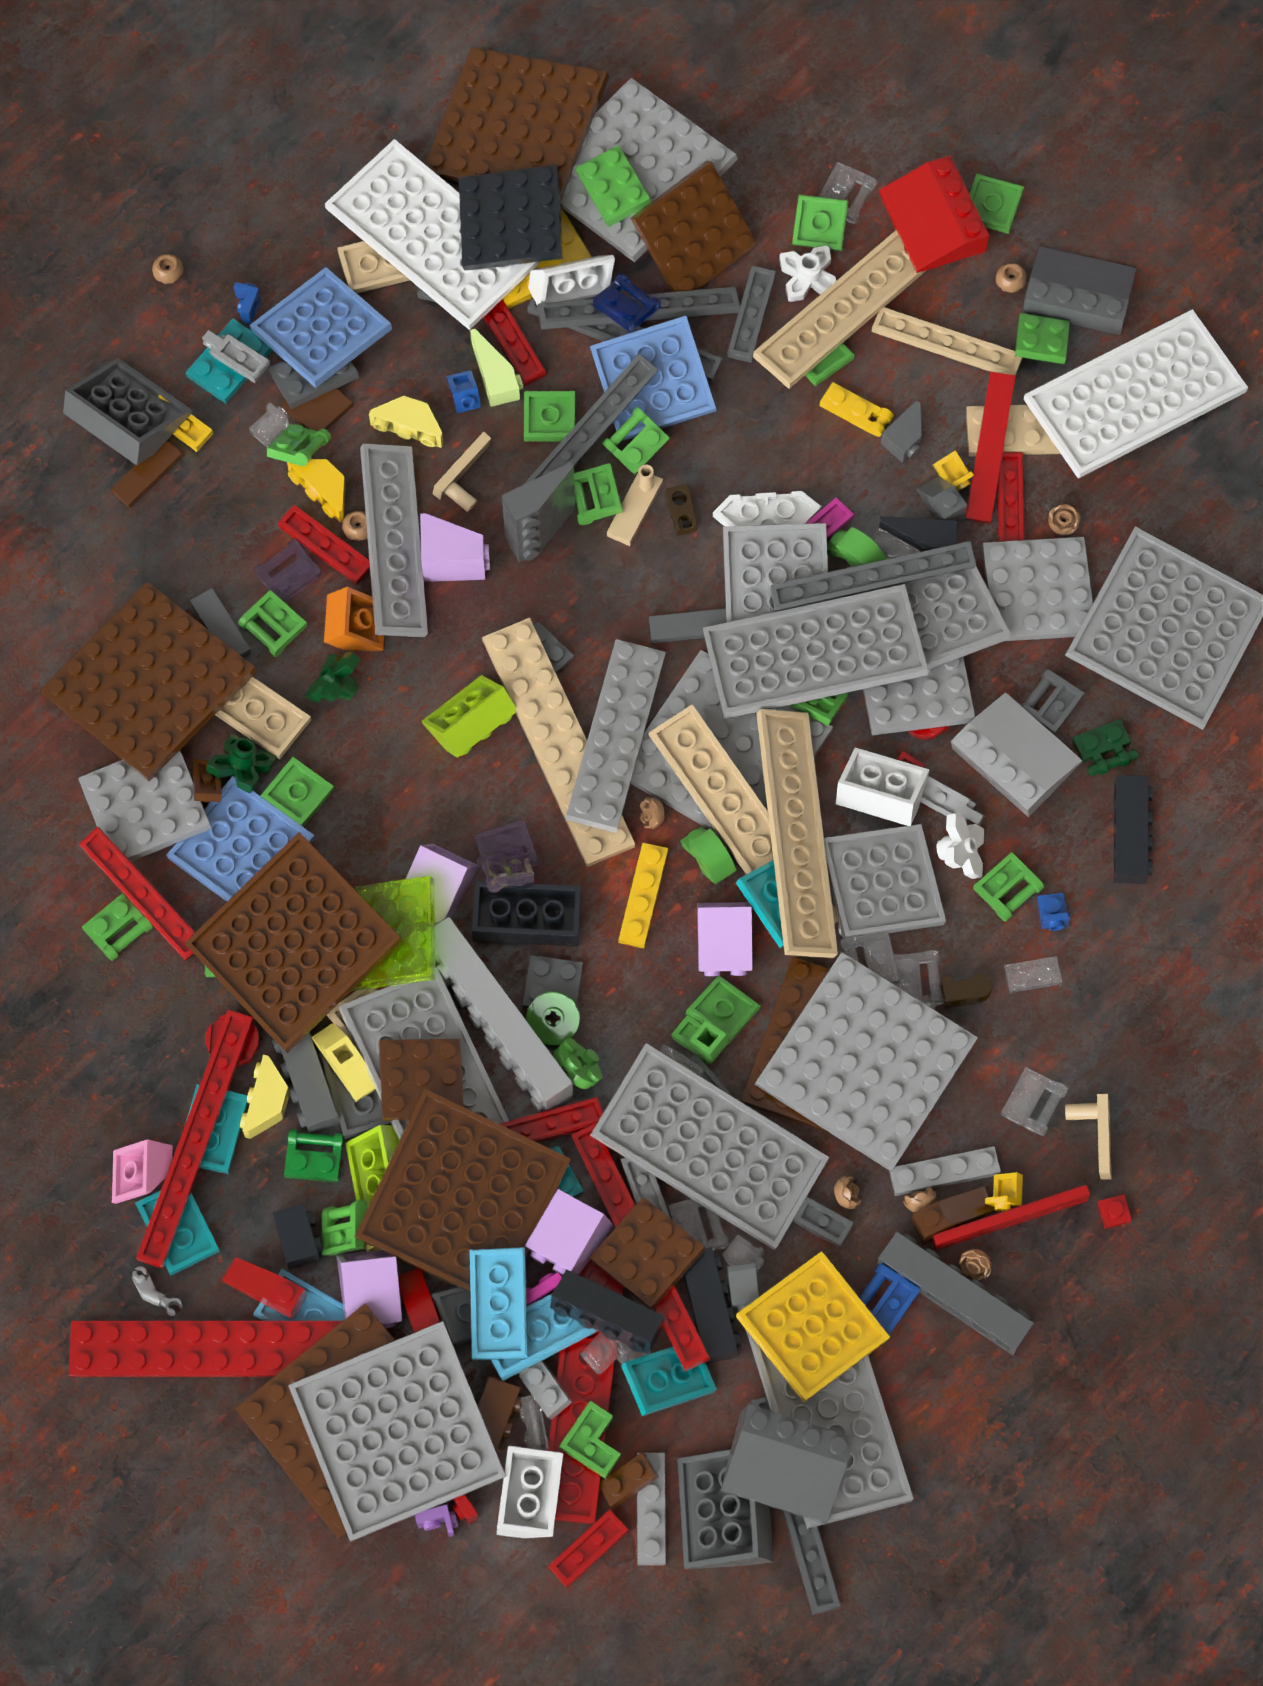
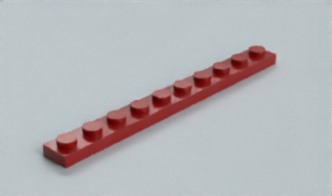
M227 1010L136 1256L137 1261L160 1268L164 1267L253 1025L254 1019L251 1016Z
M593 1124L572 1134L571 1137L616 1228L635 1207V1204L606 1145L590 1136L596 1124ZM673 1286L655 1306V1310L665 1316L663 1327L686 1372L710 1360L675 1286Z

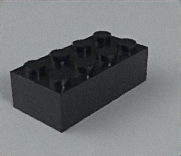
M475 881L472 920L473 942L579 946L581 886Z

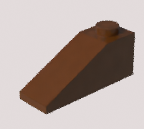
M983 1186L935 1202L914 1212L911 1222L922 1244L925 1245L931 1242L934 1234L976 1221L996 1212L995 1207L985 1204V1198H989L985 1187Z

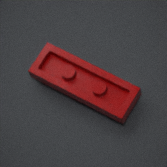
M609 1510L558 1556L548 1568L568 1588L623 1538L629 1530Z

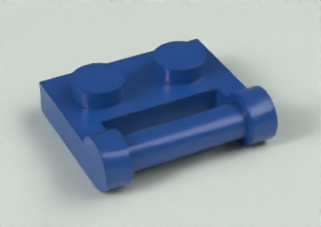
M880 1263L875 1269V1276L859 1299L867 1306L885 1279L892 1282L873 1311L868 1309L887 1334L891 1335L921 1289Z

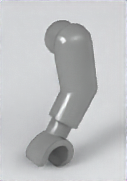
M141 1266L135 1268V1271L132 1273V1279L143 1300L158 1307H165L170 1316L176 1315L175 1311L170 1308L172 1305H178L180 1308H183L180 1299H169L165 1294L156 1290L146 1268Z

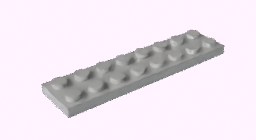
M362 444L360 451L375 635L426 637L428 627L412 447Z
M618 639L615 640L566 820L617 833L666 652Z

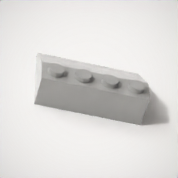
M1006 692L971 720L951 741L952 749L1027 817H1030L1082 763V760Z

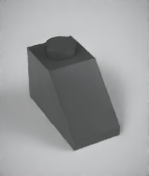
M914 402L882 433L881 445L902 463L909 457L911 459L914 458L921 450L920 402Z
M937 476L916 488V491L936 519L957 520L959 522L965 518L967 504L954 485Z
M755 1263L730 1266L727 1269V1285L733 1312H740L759 1298Z

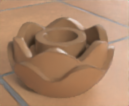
M172 254L159 256L152 265L155 279L165 284L174 283L179 280L184 272L181 260Z
M1016 263L1004 264L996 272V284L1005 292H1017L1026 285V272Z
M1064 504L1051 509L1048 524L1055 533L1069 535L1079 527L1080 515L1075 508Z
M358 510L346 515L342 522V530L348 539L361 541L368 538L366 512Z
M646 797L640 803L642 810L640 820L645 824V828L655 829L664 821V807L658 799Z
M846 1175L841 1177L834 1186L836 1199L840 1206L847 1209H855L861 1203V1200L858 1198L859 1188L853 1183V1177H846Z
M931 1187L927 1188L926 1191H915L911 1196L905 1195L903 1203L907 1209L916 1212L935 1203L936 1191H933Z
M970 1249L962 1253L959 1265L964 1275L970 1276L977 1281L986 1279L989 1276L992 1264L989 1256L984 1251Z

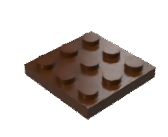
M460 1039L379 1040L382 1121L409 1120L424 1088L464 1107Z
M643 1197L589 1258L645 1306L653 1310L706 1249L704 1245Z

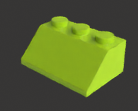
M481 675L421 722L447 752L458 758L467 754L477 742L488 738L499 725L510 721L517 708L503 686Z
M379 1125L345 1143L356 1201L364 1200L368 1206L399 1142L393 1126Z

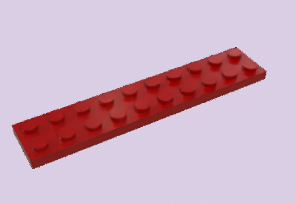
M591 1260L580 1272L579 1276L623 1296L624 1287ZM599 1331L560 1351L557 1380L572 1400V1403L551 1421L548 1451L563 1453L555 1520L593 1525L596 1520L601 1476L559 1449V1446L590 1401L609 1412L617 1340H610ZM606 1430L599 1439L604 1443L606 1437Z
M71 1321L69 1376L274 1377L342 1321Z

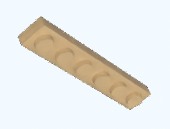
M885 307L878 312L872 327V332L987 371L1016 375L1023 357L1015 356V351Z

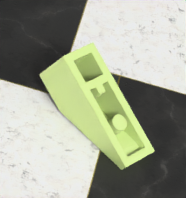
M476 329L470 330L471 343L490 406L520 400L519 390L523 389L520 375H515L513 366Z

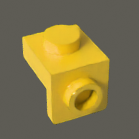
M956 450L933 464L940 478L954 485L957 491L969 485L970 481L968 479L974 476L972 471L969 472Z
M1020 1173L994 1175L993 1197L985 1198V1204L995 1207V1211L998 1212L1022 1206L1023 1175Z

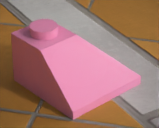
M147 1139L114 1150L112 1203L117 1204L151 1193L166 1178L173 1159V1145Z

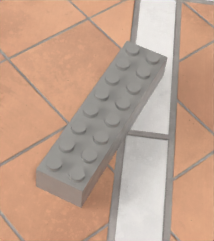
M448 917L423 934L424 944L422 945L425 951L423 954L424 958L431 967L435 965L438 968L446 987H452L455 992L453 996L461 1008L466 1006L469 1010V1018L477 1029L480 1027L486 1034L484 1038L490 1048H497L501 1056L499 1058L507 1070L512 1069L517 1076L515 1081L522 1091L527 1089L531 1094L532 1098L530 1101L538 1112L564 1106L573 1099V1083L452 920Z

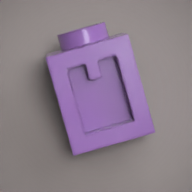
M447 1505L428 1509L415 1515L418 1528L424 1527L425 1531L439 1528L440 1523L445 1522L448 1535L452 1537L454 1536L453 1528L458 1527L454 1511L449 1512Z

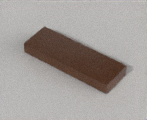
M166 441L153 456L135 465L111 488L112 494L131 508L183 457L182 452Z

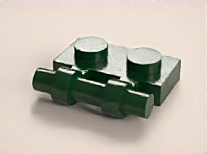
M1121 719L1072 738L1082 763L1090 760L1094 763L1086 767L1090 777L1096 774H1106L1109 769L1117 766H1127L1130 764V761L1138 759L1135 749L1127 752L1123 749L1130 745L1131 740ZM1111 752L1115 754L1114 757L1106 760L1102 758L1103 755Z

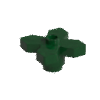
M353 652L345 653L342 657L338 654H330L322 666L320 678L311 684L305 697L311 702H319L322 698H325L327 701H335L337 698L344 699L345 701L350 700L359 687L356 679L350 673L354 671L360 658Z
M231 734L224 742L223 750L225 754L214 755L207 763L206 772L218 778L234 775L237 788L247 793H252L259 783L257 773L269 772L275 765L276 755L264 749L257 751L254 742L250 739Z

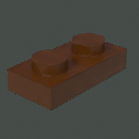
M192 759L191 771L194 801L221 802L220 778L206 772L209 760Z
M640 1453L606 1479L602 1480L599 1487L610 1507L616 1508L659 1476L647 1455Z

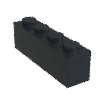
M1117 775L1115 779L1113 883L1145 884L1148 875H1152L1153 860L1148 859V850L1152 851L1153 835H1148V826H1152L1153 811L1148 810V801H1152L1153 786L1148 785V776Z
M712 1247L705 1248L706 1250L683 1275L696 1330L710 1360L705 1362L706 1364L736 1358L737 1349L741 1348L738 1332L733 1333L731 1323L735 1322L732 1306L727 1307L724 1298L728 1296L726 1281H720L718 1271L722 1270L719 1254L714 1255Z
M568 1270L565 1271L551 1295L550 1308L556 1314L562 1317H570L587 1329L593 1328L602 1332L610 1340L621 1341L636 1352H644L649 1355L663 1330L664 1315Z

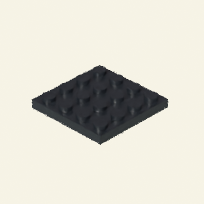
M557 165L459 177L462 267L464 271L563 259L559 170Z

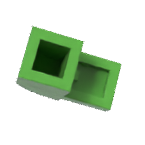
M852 527L848 532L838 530L827 544V553L829 555L846 559L851 567L887 560L881 549L871 538Z
M701 826L680 840L683 848L696 858L703 875L714 884L737 871L725 846L711 829L705 830Z
M689 1015L684 1018L671 1034L673 1040L694 1054L696 1053L706 1064H712L729 1043L726 1033L706 1020L701 1024Z

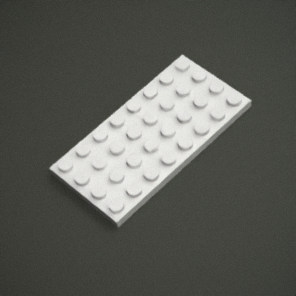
M395 139L325 203V208L469 330L518 285L531 270L539 265V262L464 271L462 267L459 193Z
M1192 309L1025 394L1024 401L1075 475L1080 478L1244 394L1248 386Z

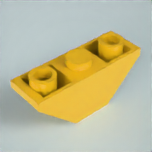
M311 459L306 466L287 462L290 479L296 485L300 483L312 501L315 502L317 500L323 505V511L330 518L335 517L341 523L344 520L346 485L344 476L327 459Z

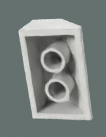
M600 255L531 270L528 289L537 305L538 303L583 300L609 294L615 258L613 255Z
M854 748L838 782L836 804L911 826L919 809L929 769Z
M508 1446L505 1466L506 1477L503 1480L497 1535L519 1538L553 1536L563 1453Z

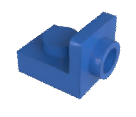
M235 282V295L240 299L237 311L240 313L242 323L250 325L253 323L261 302L259 288L250 283L242 284Z
M471 370L447 376L457 413L481 407L477 385Z
M1064 893L1037 896L1041 929L1048 928L1050 931H1057L1063 929L1064 926H1068L1070 916L1066 910Z

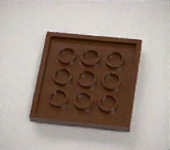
M705 161L630 218L672 292L698 290L757 245L756 240L711 161Z

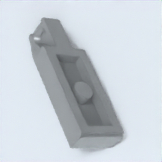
M208 330L202 337L203 344L211 349L209 352L214 358L254 383L257 382L270 365L267 358L229 334L227 336L222 334L221 337H218Z
M928 776L921 798L923 804L945 816L958 813L965 818L966 822L969 819L981 825L985 815L974 810L976 803Z
M543 1360L519 1372V1377L549 1419L552 1420L572 1403V1400Z

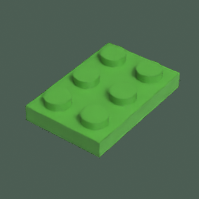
M619 145L575 168L579 179L607 227L631 216L651 203L647 192Z

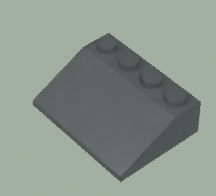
M1039 246L1022 313L1067 320L1072 325L1121 335L1137 268Z
M117 358L65 390L63 413L135 465H138L153 456L191 415L192 409ZM159 395H161V396H162L163 398H165L167 401H164V400L160 399V398H159Z
M571 462L502 495L505 539L519 563L536 558L574 512V466Z
M748 1404L740 1412L720 1491L826 1524L848 1463L854 1437Z
M731 1450L678 1458L684 1569L749 1566L774 1562L770 1506L720 1491Z

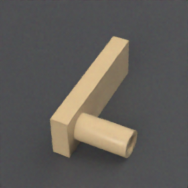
M483 432L434 485L432 494L439 500L446 494L465 511H471L476 505L477 500L456 482L489 447L491 437Z
M642 465L639 468L638 474L621 504L623 512L616 514L607 531L608 537L628 546L634 540L663 484V479L654 475V470L650 465Z
M1097 1094V1103L1065 1104L1066 1120L1098 1119L1099 1174L1101 1180L1112 1179L1110 1101L1108 1094Z

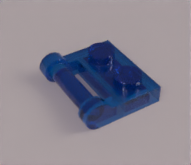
M623 273L619 274L612 284L593 298V305L628 332L633 331L654 314L661 304L655 297L651 298L629 282V278ZM622 289L625 290L627 293L632 295L645 306L643 308L639 307L637 304H635L633 301H631L629 298L623 295L620 291Z

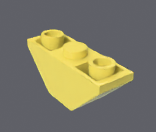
M402 396L371 409L369 413L370 424L379 431L397 433L401 438H412L421 441L422 444L428 447L437 446L442 448L443 446L442 431L428 404Z
M332 1023L311 1037L356 1102L375 1090L365 1061L348 1036L337 1025Z
M263 1055L261 1063L257 1062L254 1078H257L255 1087H250L247 1096V1103H250L248 1113H243L240 1122V1128L243 1129L244 1136L248 1139L253 1138L283 1120L290 1096L288 1086L267 1055Z

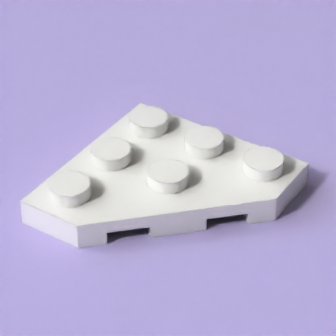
M793 491L791 494L776 495V492L758 493L755 496L740 497V495H729L713 512V517L725 527L805 524L821 511V506L803 491Z

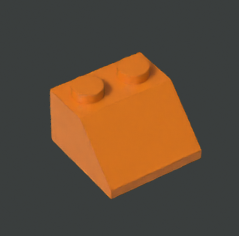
M345 587L328 594L324 642L342 650H383L384 635H375L372 596L350 587Z

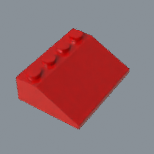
M951 155L927 162L879 190V195L916 273L986 252L989 234Z

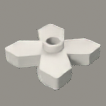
M828 246L813 248L811 253H806L802 256L798 255L795 251L780 254L779 261L782 272L793 276L786 284L789 302L803 300L810 287L821 295L836 282L834 275L824 271L831 264Z
M958 813L947 815L946 829L949 836L943 837L937 843L939 858L945 860V864L952 868L962 867L964 874L971 879L981 878L983 863L977 849L984 844V829L977 824L967 825L965 818Z

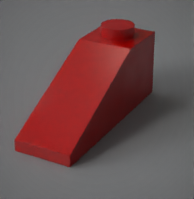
M235 1257L222 1279V1282L291 1320L294 1319L306 1299L304 1288L280 1275Z
M421 1269L398 1275L399 1292L413 1333L440 1323Z

